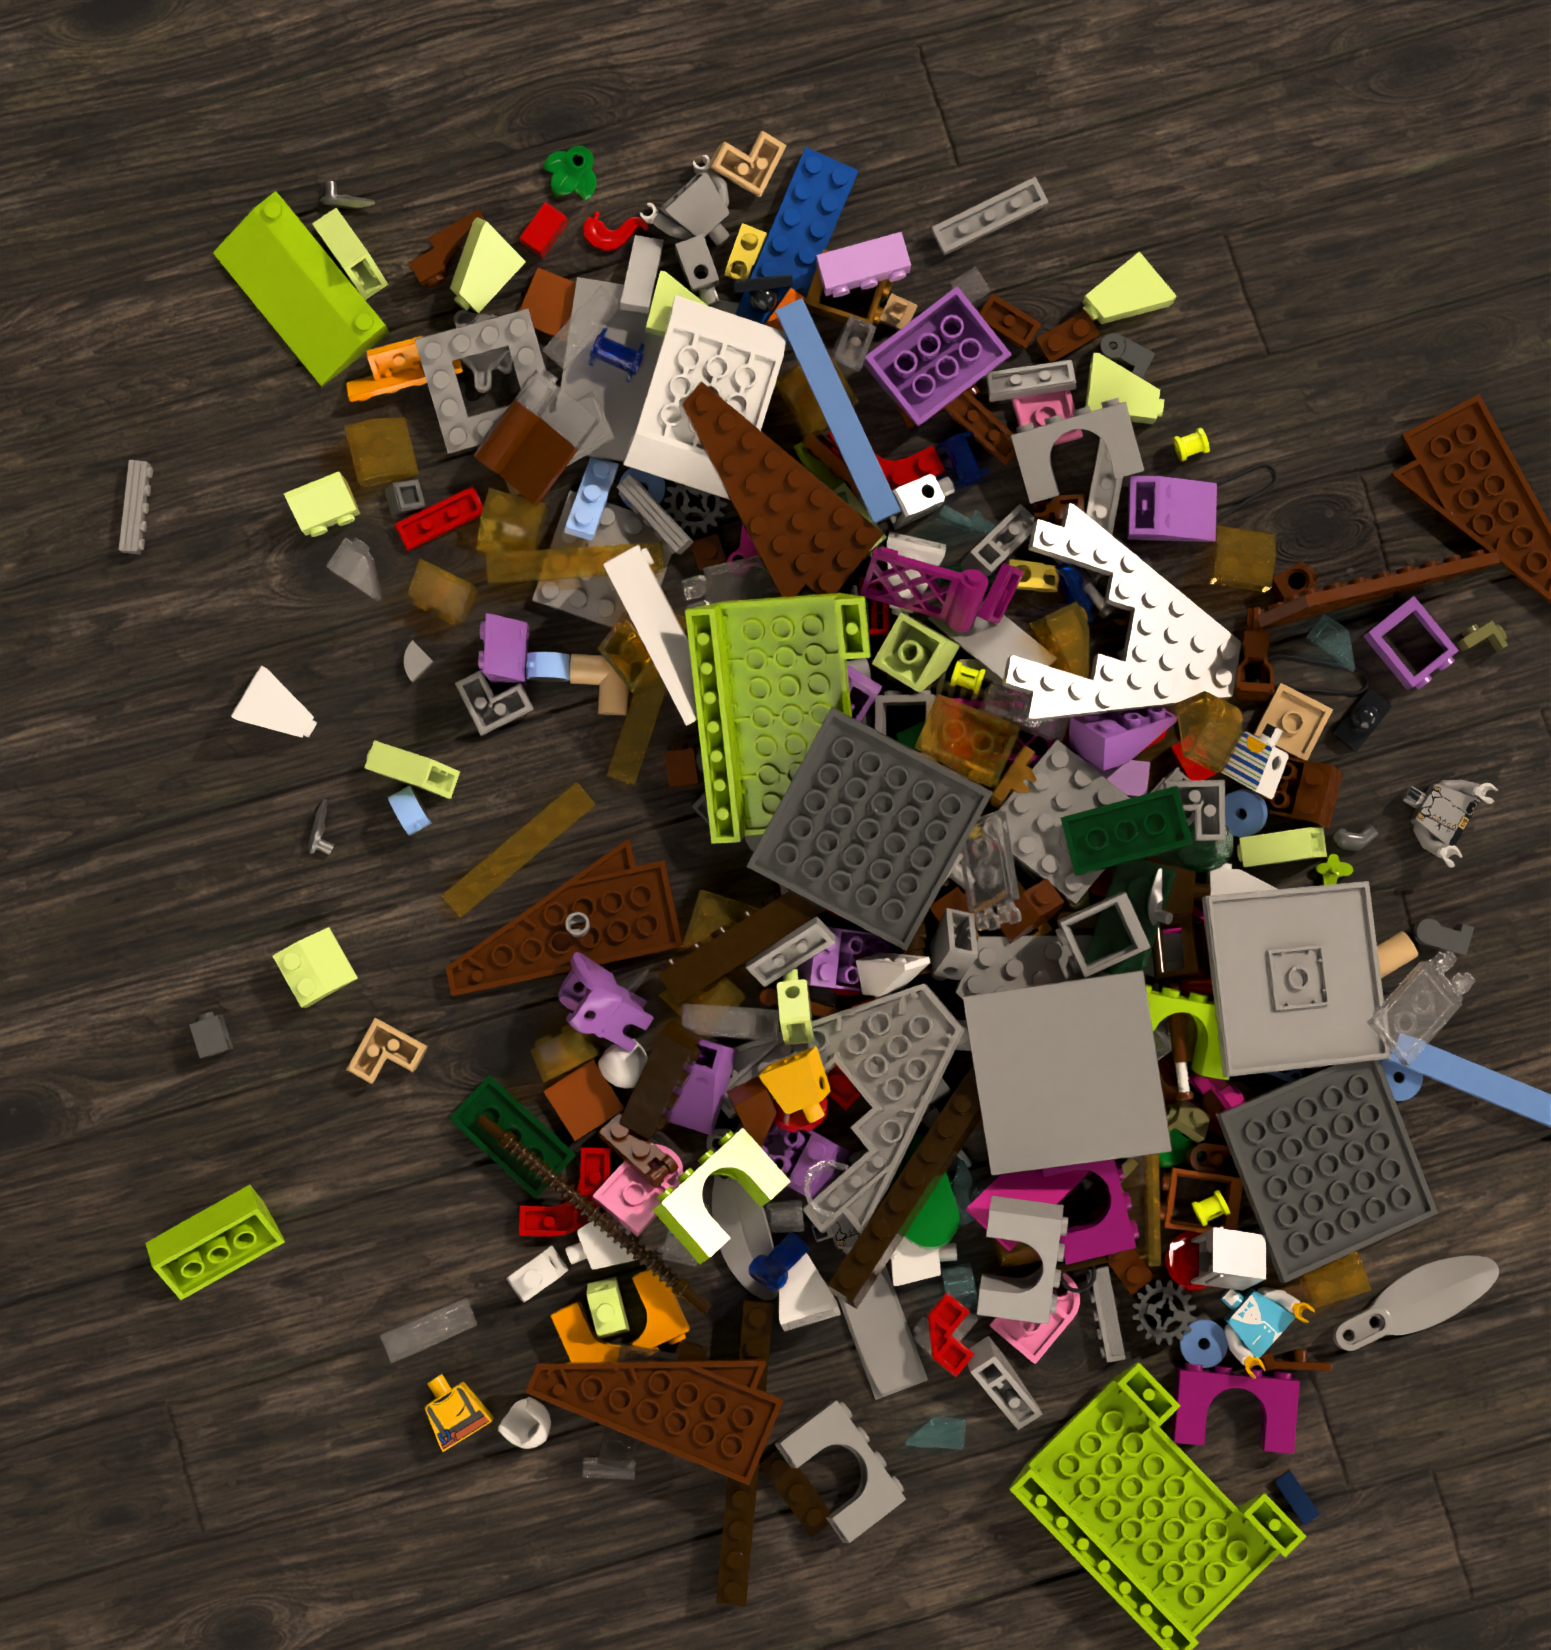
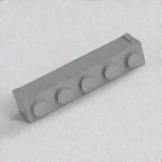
M129 460L119 542V551L122 553L141 555V550H144L145 540L143 539V532H146L147 528L145 514H148L149 510L147 496H150L151 493L149 478H152L153 468L146 461Z
M629 474L617 486L620 491L618 493L620 497L625 501L628 500L632 504L630 506L636 514L640 513L644 517L642 521L648 527L652 526L656 530L654 534L661 541L663 539L666 541V547L671 553L674 554L676 552L681 555L693 543L692 539L634 476Z
M1107 1265L1096 1267V1280L1089 1295L1091 1303H1095L1096 1310H1093L1095 1322L1098 1321L1099 1329H1096L1098 1340H1102L1103 1347H1100L1101 1357L1105 1358L1106 1362L1124 1360L1126 1358L1109 1269ZM1089 1268V1273L1086 1274L1088 1284L1092 1278V1268Z

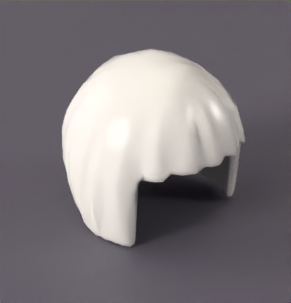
M637 1041L632 1052L617 1044H613L599 1059V1069L603 1077L611 1084L621 1088H635L648 1060L645 1050Z
M531 1397L521 1399L511 1407L509 1413L503 1418L498 1426V1431L510 1443L523 1449L535 1448L543 1444L548 1438L551 1428L549 1412L543 1404Z

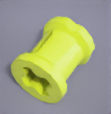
M1201 427L1197 428L1193 434L1181 438L1179 436L1173 437L1174 448L1181 462L1186 461L1188 456L1196 453L1210 452L1207 436Z
M957 661L949 686L954 687L958 685L973 690V694L978 695L986 670L981 669L978 671L963 666L962 662Z
M1219 1190L1214 1191L1213 1196L1199 1203L1196 1201L1191 1203L1203 1227L1208 1225V1221L1223 1214L1226 1216L1231 1214Z

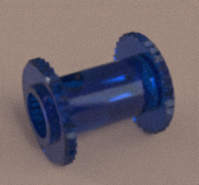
M605 327L600 335H597L589 355L591 356L589 365L593 366L596 359L629 372L626 381L631 382L634 375L636 376L644 358L645 344L642 343L638 351L606 338L608 328Z
M972 431L962 432L949 437L936 447L937 452L946 449L959 479V481L953 483L954 488L971 485L990 473L989 468L980 471L969 447L967 439L974 435Z

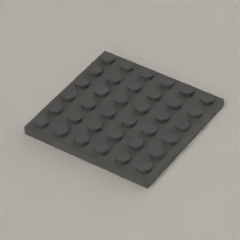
M831 707L750 858L747 867L907 951L988 803L992 791Z
M1380 1060L1328 1065L1321 1070H1316L1216 1114L1261 1234L1266 1237V1247L1280 1282L1286 1283L1438 1214Z

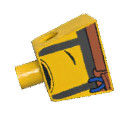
M443 1374L427 1383L435 1399L425 1406V1410L442 1452L486 1426L494 1419L492 1413L464 1382L451 1388Z

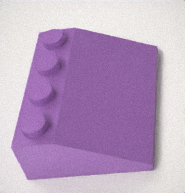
M956 286L864 357V366L884 391L919 427L1003 363L1012 354L959 287Z

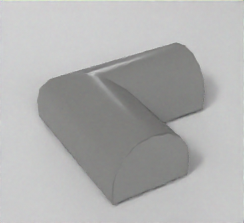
M482 670L455 683L481 736L534 710L521 683L495 696Z
M1225 780L1163 781V789L1178 786L1184 811H1194L1195 841L1226 840Z

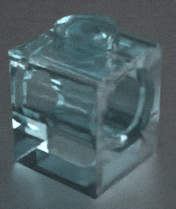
M970 1263L940 1269L945 1292H948L966 1308L973 1307L972 1302L978 1301Z

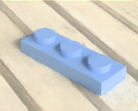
M590 457L565 526V533L593 541L618 472V463Z

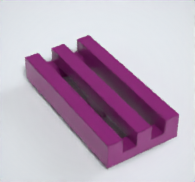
M1003 562L977 616L989 622L1000 623L1024 571Z

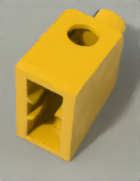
M816 1046L771 1063L760 1073L761 1081L785 1113L791 1114L802 1109L809 1123L815 1122L825 1115L819 1102L830 1092V1086Z

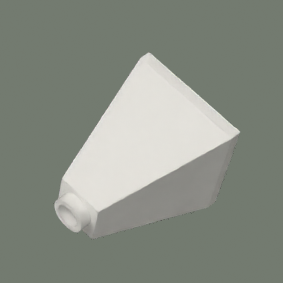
M889 531L887 548L898 551V555L939 566L946 552V544ZM888 563V569L893 568L891 564ZM912 569L905 571L911 580L921 576L918 571ZM898 574L888 577L893 586L903 583ZM923 583L916 587L923 594L928 584ZM909 589L898 592L903 598L910 599L914 597ZM889 604V608H892V614L899 616L900 613L909 616V613H913L911 610Z
M263 666L259 667L230 715L239 721L298 737H303V735L309 737L317 724L307 709Z
M798 1242L782 1246V1252H779V1320L784 1332L841 1315L836 1299L803 1246H799Z

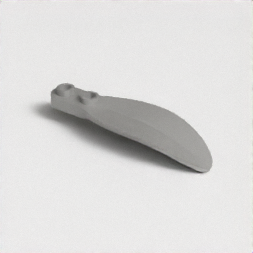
M715 1129L713 1136L708 1135L707 1149H711L713 1152L718 1150V1139H721L730 1129ZM714 1175L715 1180L712 1191L713 1219L730 1237L720 1248L721 1253L732 1273L749 1292L763 1300H772L779 1294V1271L763 1206L760 1208L736 1180L725 1175Z
M1474 1255L1445 1258L1417 1267L1389 1284L1375 1298L1369 1308L1339 1322L1333 1330V1340L1339 1348L1354 1351L1385 1335H1405L1432 1327L1454 1316L1485 1294L1497 1280L1499 1267L1490 1258ZM1372 1317L1377 1319V1325L1374 1328L1369 1324ZM1346 1330H1350L1351 1338L1346 1341L1343 1333Z

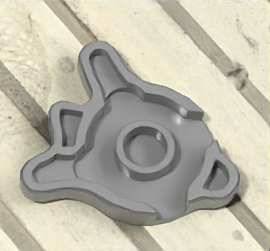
M460 310L454 316V323L457 328L497 316L493 314L479 315V313ZM509 346L460 358L463 364L472 370L475 388L480 393H486L491 389L494 370L499 369L502 373L509 374L514 366Z

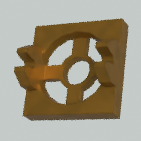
M1027 746L1022 748L992 793L990 802L993 806L1000 809L1006 798L1010 797L1014 791L1016 793H1029L1030 789L1023 781L1028 780L1033 783L1037 781L1033 770L1028 767L1035 751Z

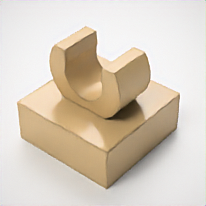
M891 293L881 314L880 323L899 331L911 322L918 305Z

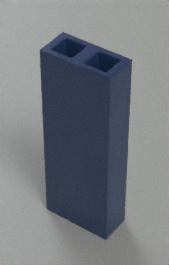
M1287 1470L1273 1480L1303 1525H1306L1320 1515L1290 1470Z

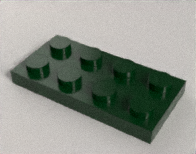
M1178 786L1060 817L1076 876L1193 845Z
M491 1075L486 1077L449 1118L535 1199L548 1187L549 1183H542L541 1176L535 1177L536 1172H529L530 1167L528 1165L522 1166V1160L516 1161L517 1156L515 1154L511 1156L509 1155L510 1150H503L498 1145L499 1141L477 1123L478 1119L485 1114L505 1132L511 1131L517 1137V1142L521 1140L523 1142L522 1146H528L530 1153L534 1151L536 1153L535 1157H541L543 1164L547 1162L548 1168H554L556 1175L561 1173L577 1155Z

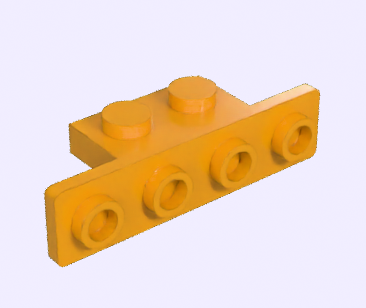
M423 336L367 350V358L373 375L346 383L350 402L357 400L365 401L372 396L395 393L402 388L426 384L427 380L415 339ZM453 360L455 373L463 372L461 360Z

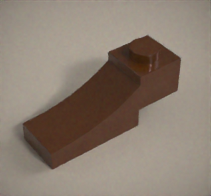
M479 209L429 237L428 239L433 249L409 262L423 289L430 287V289L435 288L445 281V277L449 275L446 269L455 254L466 243L473 221L477 217L485 220Z

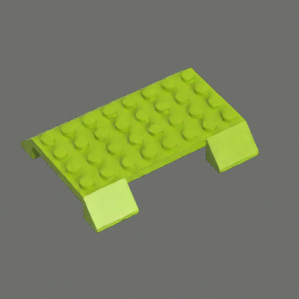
M834 593L721 601L685 610L711 844L741 842L745 836L763 835L831 707L852 717L846 659L871 657L864 596Z
M1137 1362L1113 1377L1025 1464L1009 1487V1490L1163 1650H1193L1199 1644L1195 1637L1280 1553L1286 1558L1307 1536L1264 1492L1236 1507L1160 1428L1180 1407V1404Z

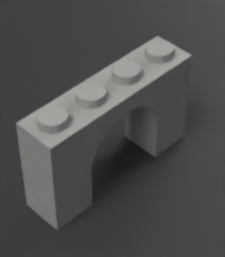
M1115 398L1101 402L1102 408L1091 411L1090 406L1073 411L1074 417L1064 420L1061 414L1044 419L1045 425L1034 428L1033 423L1016 427L1017 433L1012 434L1011 437L1030 504L1059 496L1051 466V450L1056 440L1070 430H1089L1103 440L1107 447L1116 479L1144 471L1126 401L1120 403L1119 399Z
M991 1196L986 1237L1026 1243L1038 1252L1043 1263L1036 1272L1021 1278L982 1273L977 1315L1048 1325L1050 1313L1056 1314L1058 1296L1052 1295L1053 1287L1059 1288L1061 1270L1056 1269L1057 1261L1063 1262L1065 1244L1059 1243L1060 1235L1066 1236L1068 1218L1063 1217L1064 1205Z
M837 1400L828 1402L774 1444L791 1468L800 1467L819 1451L830 1445L842 1446L856 1457L861 1470L859 1488L852 1498L826 1517L842 1542L851 1543L904 1502L906 1498L902 1494L904 1491L902 1484L895 1476L890 1477L885 1470L887 1464L884 1458L877 1451L873 1452L867 1444L870 1440L861 1427L856 1428L851 1421L852 1413L843 1402L839 1404Z

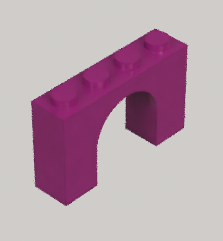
M1114 1159L1042 1169L1044 1177L1073 1170H1089L1098 1174L1108 1186L1109 1200L1104 1212L1090 1223L1067 1228L1066 1236L1060 1235V1243L1065 1244L1064 1260L1066 1265L1136 1248L1134 1239H1138L1140 1236L1136 1221L1130 1222L1127 1210L1132 1209L1129 1193L1122 1192L1120 1181L1125 1180L1122 1164H1115Z
M1185 1363L1184 1368L1176 1367L1174 1399L1180 1404V1407L1172 1415L1171 1440L1174 1443L1204 1445L1207 1411L1210 1403L1224 1390L1242 1388L1251 1391L1261 1405L1262 1421L1259 1447L1263 1451L1294 1454L1300 1381L1292 1378V1373L1274 1371V1376L1262 1375V1370L1251 1369L1256 1376L1253 1379L1245 1368L1244 1373L1232 1372V1367L1216 1365L1214 1370H1204L1202 1364Z

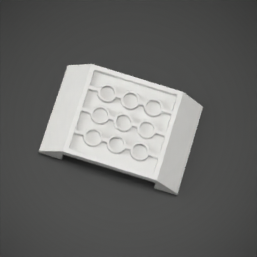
M675 295L666 323L668 324L636 431L631 437L623 465L729 499L682 407V403L699 382L702 381L761 431L783 360L786 334L784 331Z

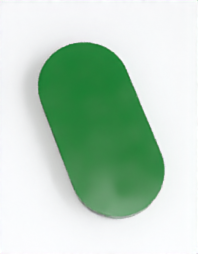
M914 1134L888 1188L889 1191L925 1136ZM945 1173L905 1234V1238L908 1241L926 1250L938 1249L947 1245L956 1234L959 1226V1211L947 1173Z

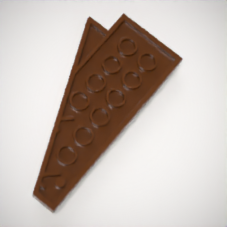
M700 381L682 403V407L779 596H796L804 585L817 595L836 593L884 533Z
M1480 394L1403 433L1400 437L1413 462L1390 474L1392 479L1480 549H1484L1485 553L1497 551L1500 560L1499 564L1551 604V523Z
M1484 549L1466 554L1467 558L1461 559L1460 555L1443 559V564L1439 565L1437 560L1420 564V567L1414 568L1413 565L1396 570V573L1390 574L1389 571L1372 575V578L1366 579L1365 576L1355 578L1343 585L1341 582H1336L1324 586V589L1317 590V587L1299 592V595L1285 598L1283 602L1267 606L1268 612L1258 615L1260 627L1270 625V628L1480 571L1500 563L1497 551L1485 554Z
M625 840L445 967L451 996L569 972L572 969L570 960L575 952L582 953L598 965L683 947L665 860L636 866L631 840ZM574 912L585 914L590 922L588 933L580 938L570 935L566 929V919ZM586 925L571 926V929L585 928Z
M763 1359L537 1363L525 1391L529 1395L747 1485L751 1482L784 1401L783 1398L757 1388L767 1363Z

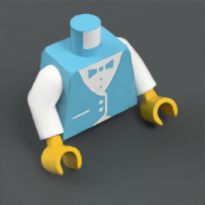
M1268 1287L1259 1288L1257 1291L1250 1288L1244 1296L1237 1290L1226 1289L1220 1297V1300L1231 1309L1224 1317L1227 1323L1224 1332L1229 1349L1241 1364L1245 1365L1246 1371L1253 1379L1256 1376L1251 1369L1253 1366L1259 1365L1264 1371L1266 1370L1259 1358L1295 1318L1308 1323L1309 1321L1302 1317L1304 1309H1310L1315 1313L1314 1308L1305 1302L1300 1303L1298 1299L1283 1290Z

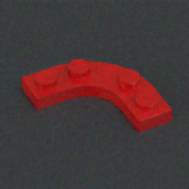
M829 431L828 435L831 441L836 444L831 432ZM933 445L897 461L885 460L875 454L892 491L930 474L936 478L946 472Z
M581 1147L580 1180L577 1190L581 1191L580 1195L582 1197L586 1195V1200L590 1202L593 1201L592 1196L611 1176V1148ZM568 1200L563 1204L553 1206L521 1205L519 1236L550 1237L569 1234L589 1222L587 1221L588 1216H581V1210H574L575 1205H568ZM594 1202V1204H593V1206H594L595 1208H596L597 1206H599V1205L596 1204L595 1202Z

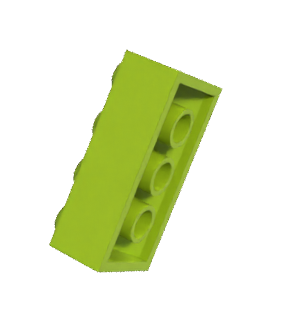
M248 1185L146 1242V1247L153 1269L177 1297L183 1300L283 1244L285 1241L264 1201L252 1186Z

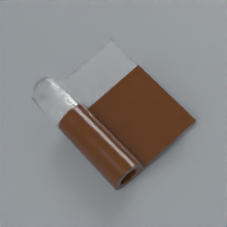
M543 369L542 372L534 371L474 454L477 460L498 473L535 506H538L599 423L595 416L555 384L558 378L546 369Z

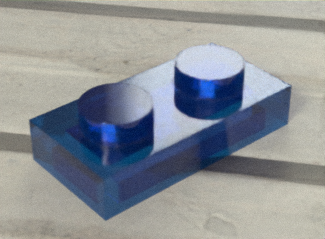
M1066 562L1055 566L1054 568L1075 619L1084 625L1095 620L1091 612L1094 609V605L1090 596L1083 592L1081 584L1084 583V580L1078 568H1073Z

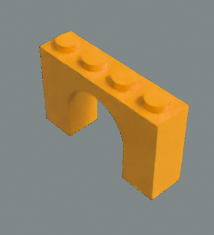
M644 1270L633 1275L632 1279L646 1308L647 1323L643 1333L637 1339L627 1344H610L597 1337L580 1300L553 1312L550 1316L571 1362L631 1361L630 1358L640 1353L644 1358L659 1351L658 1345L666 1341L673 1345L686 1338L685 1333L689 1331L690 1327L675 1294L672 1293V1287L667 1288L665 1281L659 1282L660 1277L658 1275L652 1276V1270Z

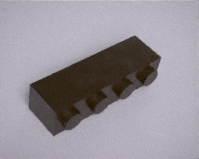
M671 1020L656 1040L619 1122L648 1140L657 1131L663 1132L670 1120V1117L666 1116L668 1111H672L680 1099V1095L677 1094L679 1087L682 1089L690 1078L691 1073L687 1070L690 1065L693 1066L702 1052L698 1047L703 1037L674 1020Z

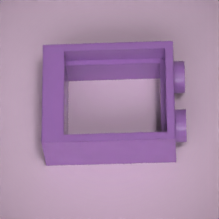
M1415 596L1408 599L1363 635L1406 690L1414 686L1418 690L1432 680L1429 674L1437 668L1443 671L1455 661L1452 656L1459 651ZM1411 613L1416 616L1444 651L1415 676L1412 675L1382 638L1384 634Z

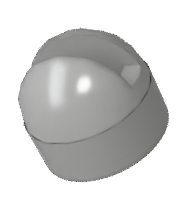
M574 912L566 919V929L570 935L580 938L588 933L590 922L585 914ZM586 925L585 928L571 929V926Z

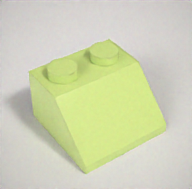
M339 471L284 493L301 531L306 536L311 534V537L322 535L328 531L327 527L337 523L339 526L349 524L355 520L354 516L360 514L348 482Z
M900 613L872 664L920 693L947 670L960 646L915 618Z
M330 927L299 940L273 955L275 962L301 1008L313 1005L358 979Z

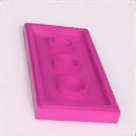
M1042 1169L1001 1174L967 1207L966 1211L987 1230L991 1196L1058 1205L1091 1171L1080 1169L1044 1177ZM995 1238L1009 1252L1020 1242Z

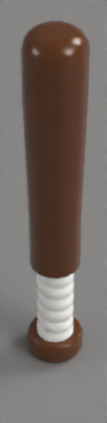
M1169 981L1165 984L1164 988L1180 991V996H1184L1183 986L1180 981ZM1179 1012L1168 1016L1173 1063L1176 1064L1178 1093L1175 1095L1177 1101L1194 1098L1193 1092H1190L1187 1062H1189L1185 1012Z

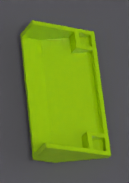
M276 191L257 205L213 252L321 387L326 385L390 333L384 322Z

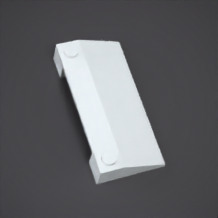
M638 544L607 560L603 565L687 726L697 720L689 641L650 565L654 564V561L648 549L644 548L641 550Z

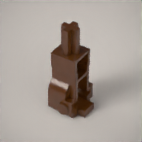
M1260 607L1247 609L1246 631L1240 637L1242 642L1240 649L1241 664L1236 670L1233 695H1236V700H1241V702H1265L1266 697L1269 698L1275 691L1274 670L1267 661L1270 632H1264V627H1260L1258 615L1264 613V609H1260ZM1246 664H1260L1259 683L1244 682Z

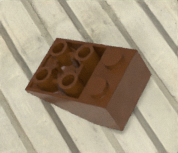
M1288 757L1274 797L1270 799L1262 794L1259 795L1266 803L1268 815L1330 829L1343 772L1333 765ZM1241 784V788H1240V789H1249V790H1252V789L1246 787L1245 785Z

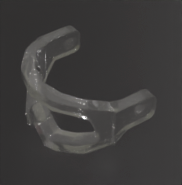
M833 1160L822 1161L811 1167L806 1173L803 1183V1191L809 1206L817 1215L830 1219L834 1218V1213L823 1210L816 1205L811 1197V1184L822 1171L833 1168L846 1171L849 1168L848 1165Z

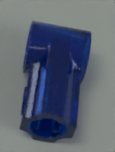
M790 1232L768 1256L762 1254L753 1259L749 1266L750 1277L770 1291H778L786 1284L788 1271L807 1253L809 1248L798 1235Z

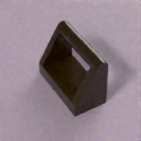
M1190 913L1173 917L1170 924L1158 921L1153 926L1150 922L1155 981L1189 980L1209 977L1204 919ZM1181 928L1185 968L1166 971L1162 929Z

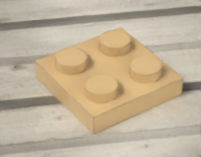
M1279 683L1253 735L1259 738L1266 724L1269 723L1283 731L1275 745L1276 748L1297 759L1308 760L1333 709Z

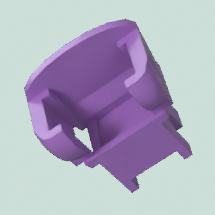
M575 952L570 960L572 969L558 993L561 1003L568 1009L574 1010L573 1014L569 1013L566 1017L567 1022L578 1032L585 1034L594 1033L596 1036L604 1037L632 1052L637 1043L625 1035L630 1028L628 1024H633L646 1030L654 1019L652 1015L643 1010L647 1003L646 1000L617 985L611 972L584 954ZM577 982L584 984L580 990H575L573 986ZM586 1012L588 1013L589 1018L584 1017Z

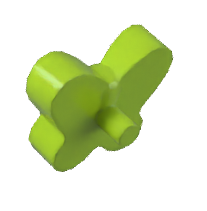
M1330 854L1325 863L1318 864L1315 867L1316 872L1322 876V885L1336 884L1339 877L1349 876L1353 873V867L1348 863L1340 862L1336 854Z

